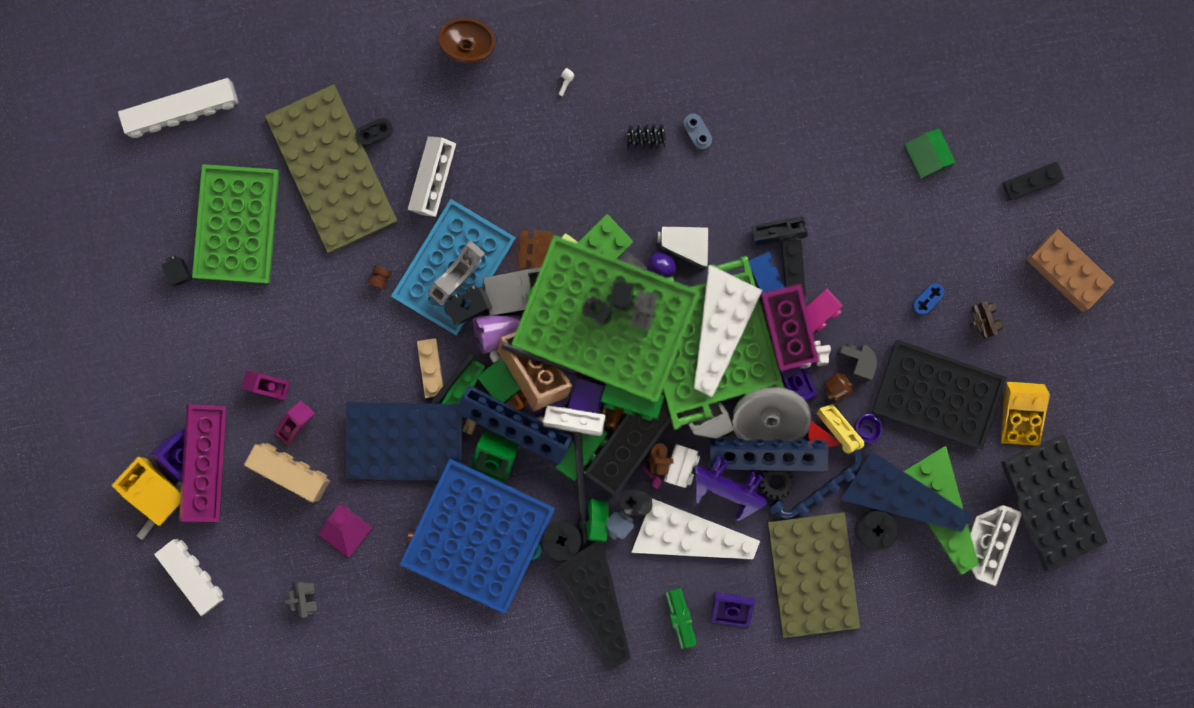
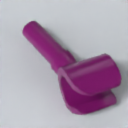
M643 465L641 467L643 471L652 478L649 484L659 489L662 480L656 475L649 473V469Z

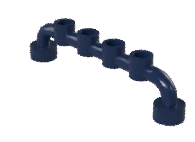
M861 449L847 454L849 457L854 456V463L851 466L843 469L840 474L827 481L820 489L812 492L809 497L796 504L793 509L784 511L782 508L785 505L781 499H778L768 506L769 511L772 514H778L784 519L793 518L798 514L800 517L806 515L810 511L808 506L812 503L816 506L821 504L825 500L823 495L827 492L834 494L841 488L838 485L843 480L848 483L856 477L854 472L859 469L862 463Z

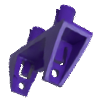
M717 457L710 471L695 466L696 503L699 504L706 491L711 490L715 494L741 504L736 514L737 521L742 520L766 505L765 495L755 491L763 479L760 474L756 477L755 472H752L746 485L743 486L721 476L726 465H728V461L725 459L721 463L720 457Z

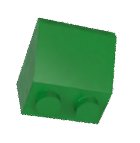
M483 432L476 447L471 468L506 484L520 444Z

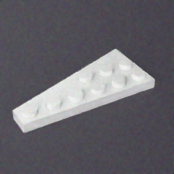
M708 265L694 389L713 397L762 290Z
M652 498V509L645 516L631 553L754 559L760 541Z

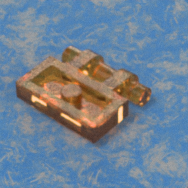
M522 229L521 237H519L518 241L520 243V252L517 254V260H519L518 268H526V261H532L531 269L541 268L552 242L554 232L534 230V238L528 237L529 230ZM528 244H533L532 255L527 254Z

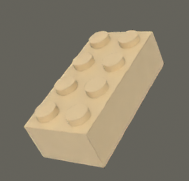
M269 443L255 444L244 466L311 502L320 501L330 483L325 473L318 470H310V465L302 461H293L294 457L285 452L278 453L276 451L277 448Z

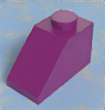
M246 370L241 388L285 400L290 381Z
M300 401L285 414L274 434L285 444L290 445L309 424L315 413L310 407Z

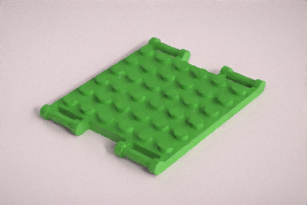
M747 256L718 266L711 265L723 272L743 267L744 272L733 275V277L756 287ZM672 277L666 278L671 281H674ZM706 283L690 287L701 293L663 388L674 430L692 422L712 419L708 404L742 394L746 396L752 391L776 385V388L784 389L759 298L713 397L694 389ZM702 406L703 412L682 418L677 417V413Z

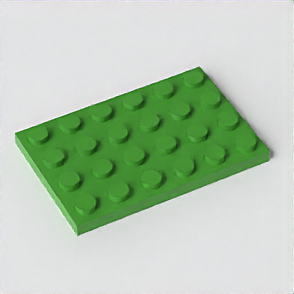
M202 164L192 278L270 284L279 170Z

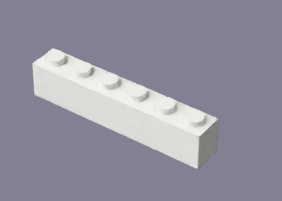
M225 78L121 110L118 113L124 133L129 137L137 138L141 137L145 132H157L161 130V127L167 125L173 127L180 124L179 122L183 120L193 121L198 118L197 116L203 114L206 116L216 113V110L222 108L223 110H228L239 103L232 81L229 78Z

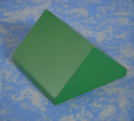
M940 129L927 132L905 144L920 179L956 163Z

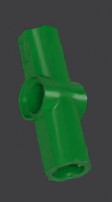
M675 588L666 591L673 628L676 630L681 649L697 645L691 625L693 624L689 609L686 607L682 589Z

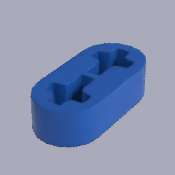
M936 283L928 286L913 302V311L918 315L928 313L944 296V288ZM931 288H937L939 296L935 295L930 299L929 296L932 294ZM927 300L928 302L924 306L926 310H919L918 302L922 303Z

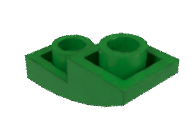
M590 499L588 501L590 519L586 522L588 540L605 543L608 535V529L606 528V523L609 519L608 502Z

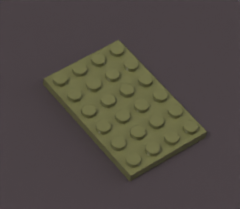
M845 512L768 522L783 638L860 628Z

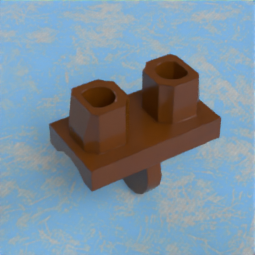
M656 443L650 450L652 457H644V462L649 463V473L668 474V464H673L674 458H667V447L662 443Z

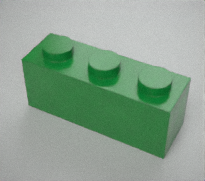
M606 383L601 403L605 404V408L611 410L620 408L623 409L624 414L634 416V413L642 415L641 419L652 422L653 419L658 420L664 396L660 395L658 402Z
M602 430L601 436L588 435V433L582 434L584 467L588 462L592 463L598 455L595 453L596 449L599 446L602 448L609 439L606 437L607 432ZM573 442L561 464H558L556 468L575 481L577 476L575 446Z

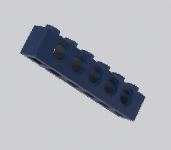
M471 386L462 395L456 412L558 464H561L573 437L555 428L544 426L543 422Z
M717 438L711 440L710 467L712 469L716 458L720 457L721 463L724 459L728 461L725 469L828 471V441L819 439L813 441H803L801 439L784 441L782 439L745 440L742 438L725 440L724 438ZM766 452H771V453H773V454H772V455H767V454H765V453H766Z

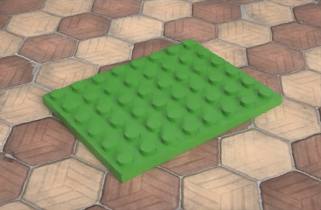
M554 235L512 345L658 402L701 292ZM614 281L635 284L632 307H627L626 311L615 309L604 326L582 312L584 310L582 305L588 297L592 298V296L597 297L614 309L615 305L610 304ZM638 291L658 295L650 330L630 326ZM595 304L592 307V313L594 315L601 313V305Z

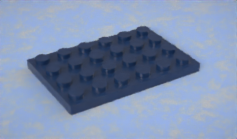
M346 402V479L439 481L449 459L462 464L463 416L456 413L459 404Z

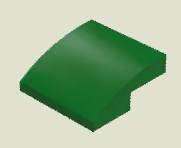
M502 358L478 377L492 397L505 404L516 394L522 393Z

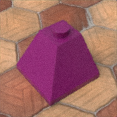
M340 504L328 518L319 535L349 558L373 527L344 504Z

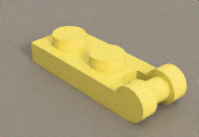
M833 404L818 410L816 414L840 441L845 453L848 454L864 447L863 439Z

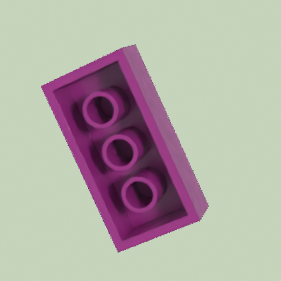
M795 284L761 293L762 305L779 370L782 371L818 362L819 358L801 285Z

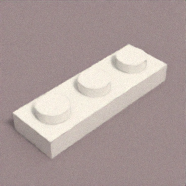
M547 406L543 424L547 427L601 436L605 415Z

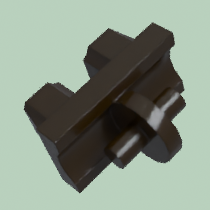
M985 301L972 306L974 311L972 315L975 322L970 323V326L976 325L978 332L982 333L983 339L999 334L998 331L1003 329V324L999 319L994 321L992 313H995L997 310L995 303H987Z

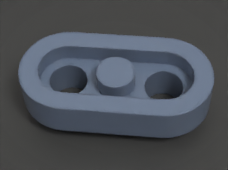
M697 114L687 115L684 119L683 127L693 145L699 150L708 149L712 143V136L703 120ZM695 120L697 124L691 126L690 121ZM701 136H704L706 138V141L701 142L699 138Z

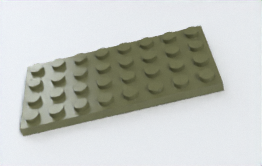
M334 84L265 116L328 253L334 252L398 222L363 145L356 139L355 127Z

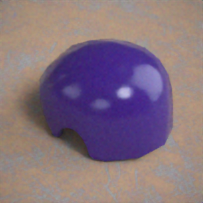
M658 252L649 258L646 271L668 278L674 275L676 264L671 256Z
M863 414L856 419L853 425V429L863 439L864 444L874 443L881 436V421L875 418L874 414Z

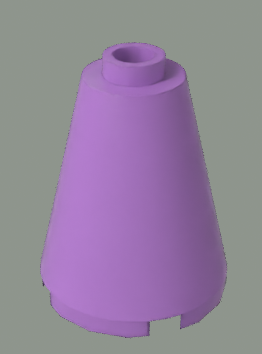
M521 315L473 317L474 333L480 342L478 347L481 353H489L498 348L501 337L516 332L522 319Z

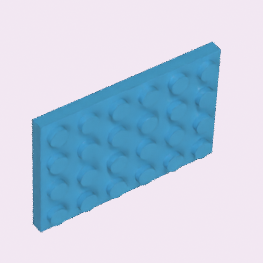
M450 199L391 297L457 336L465 322L460 325H454L445 303L440 305L428 294V291L433 283L456 261L469 241H472L485 254L473 274L454 295L460 294L461 296L467 293L466 289L475 285L483 287L485 290L483 278L495 275L515 242L516 237ZM467 301L465 307H469L471 301Z

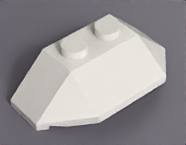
M1000 506L976 516L970 532L979 564L972 569L976 579L996 586L1021 517L1020 511Z

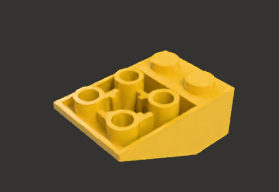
M1006 382L1003 397L1001 443L1034 446L1040 444L1050 396L1045 384Z
M137 457L112 484L128 502L158 526H161L180 505L181 492L146 458Z

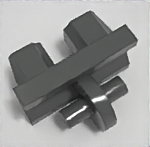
M642 291L637 292L630 326L647 330L651 329L658 295Z
M294 582L296 598L294 591H288L289 599H285L284 604H290L291 611L296 610L297 603L299 617H308L307 614L317 611L316 601L306 602L305 595L315 593L314 583Z

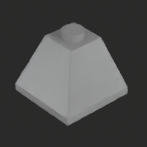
M720 401L708 404L712 419H703L688 424L694 434L712 438H719L734 430L729 415ZM700 406L681 413L685 417L703 412V409Z

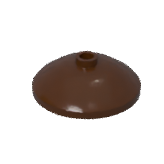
M457 18L442 26L438 35V43L443 53L451 59L462 63H476L485 60L493 53L495 36L492 30L481 21L472 18Z

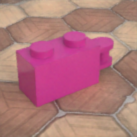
M828 288L806 306L812 333L815 330L821 331L827 325L826 320L830 317L834 319L842 312L840 310L842 304Z

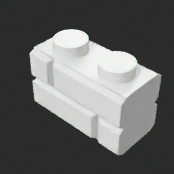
M675 444L671 458H674L673 464L668 465V474H665L663 481L684 488L687 485L691 486L694 474H691L693 466H697L700 456L697 455L698 451Z

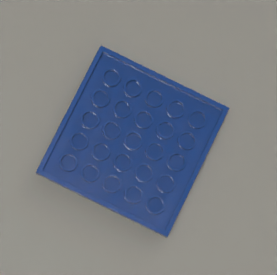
M449 459L400 565L506 614L555 507L453 459Z

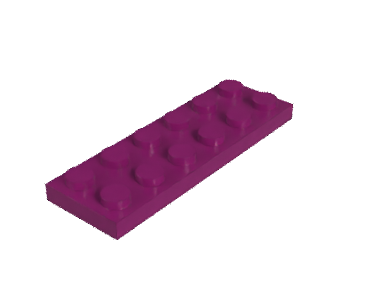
M186 405L179 521L219 522L226 406Z

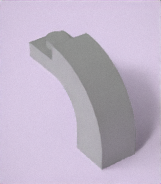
M469 241L451 267L433 283L428 294L440 305L446 303L473 274L485 253L472 241Z

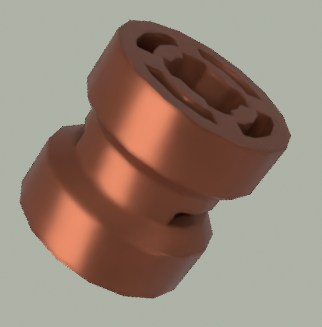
M375 265L373 268L374 274L369 277L367 283L385 290L387 279L391 277L392 272Z

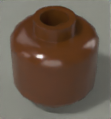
M836 373L825 381L826 390H824V393L830 400L834 398L836 401H842L852 393V386L854 385L845 373Z

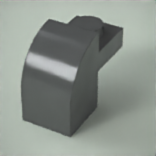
M851 344L840 346L838 354L856 360L851 375L869 381L872 380L877 367V358L873 350L866 345H861L859 351L856 346Z

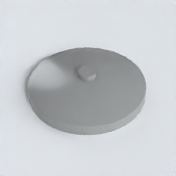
M764 388L746 395L738 402L733 411L732 421L734 432L738 438L745 440L782 439L784 441L802 439L810 428L811 415L808 404L797 393L783 388Z

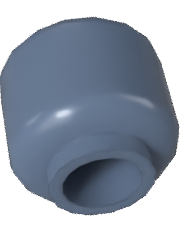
M622 510L620 513L614 512L606 523L608 535L614 540L617 537L625 539L634 527L633 519Z

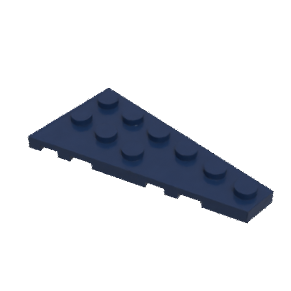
M871 452L841 498L845 502L959 532L964 530L973 516L874 452Z

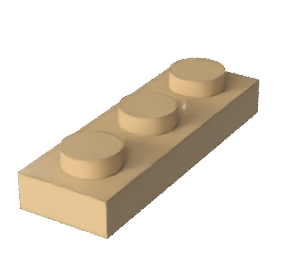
M436 338L417 341L425 398L435 397L443 387Z

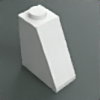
M662 227L661 232H658L657 243H661L662 249L701 268L707 267L708 228Z

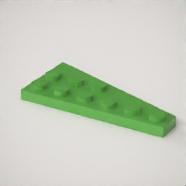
M946 446L904 471L963 509ZM927 523L961 575L979 565L968 524L962 532Z

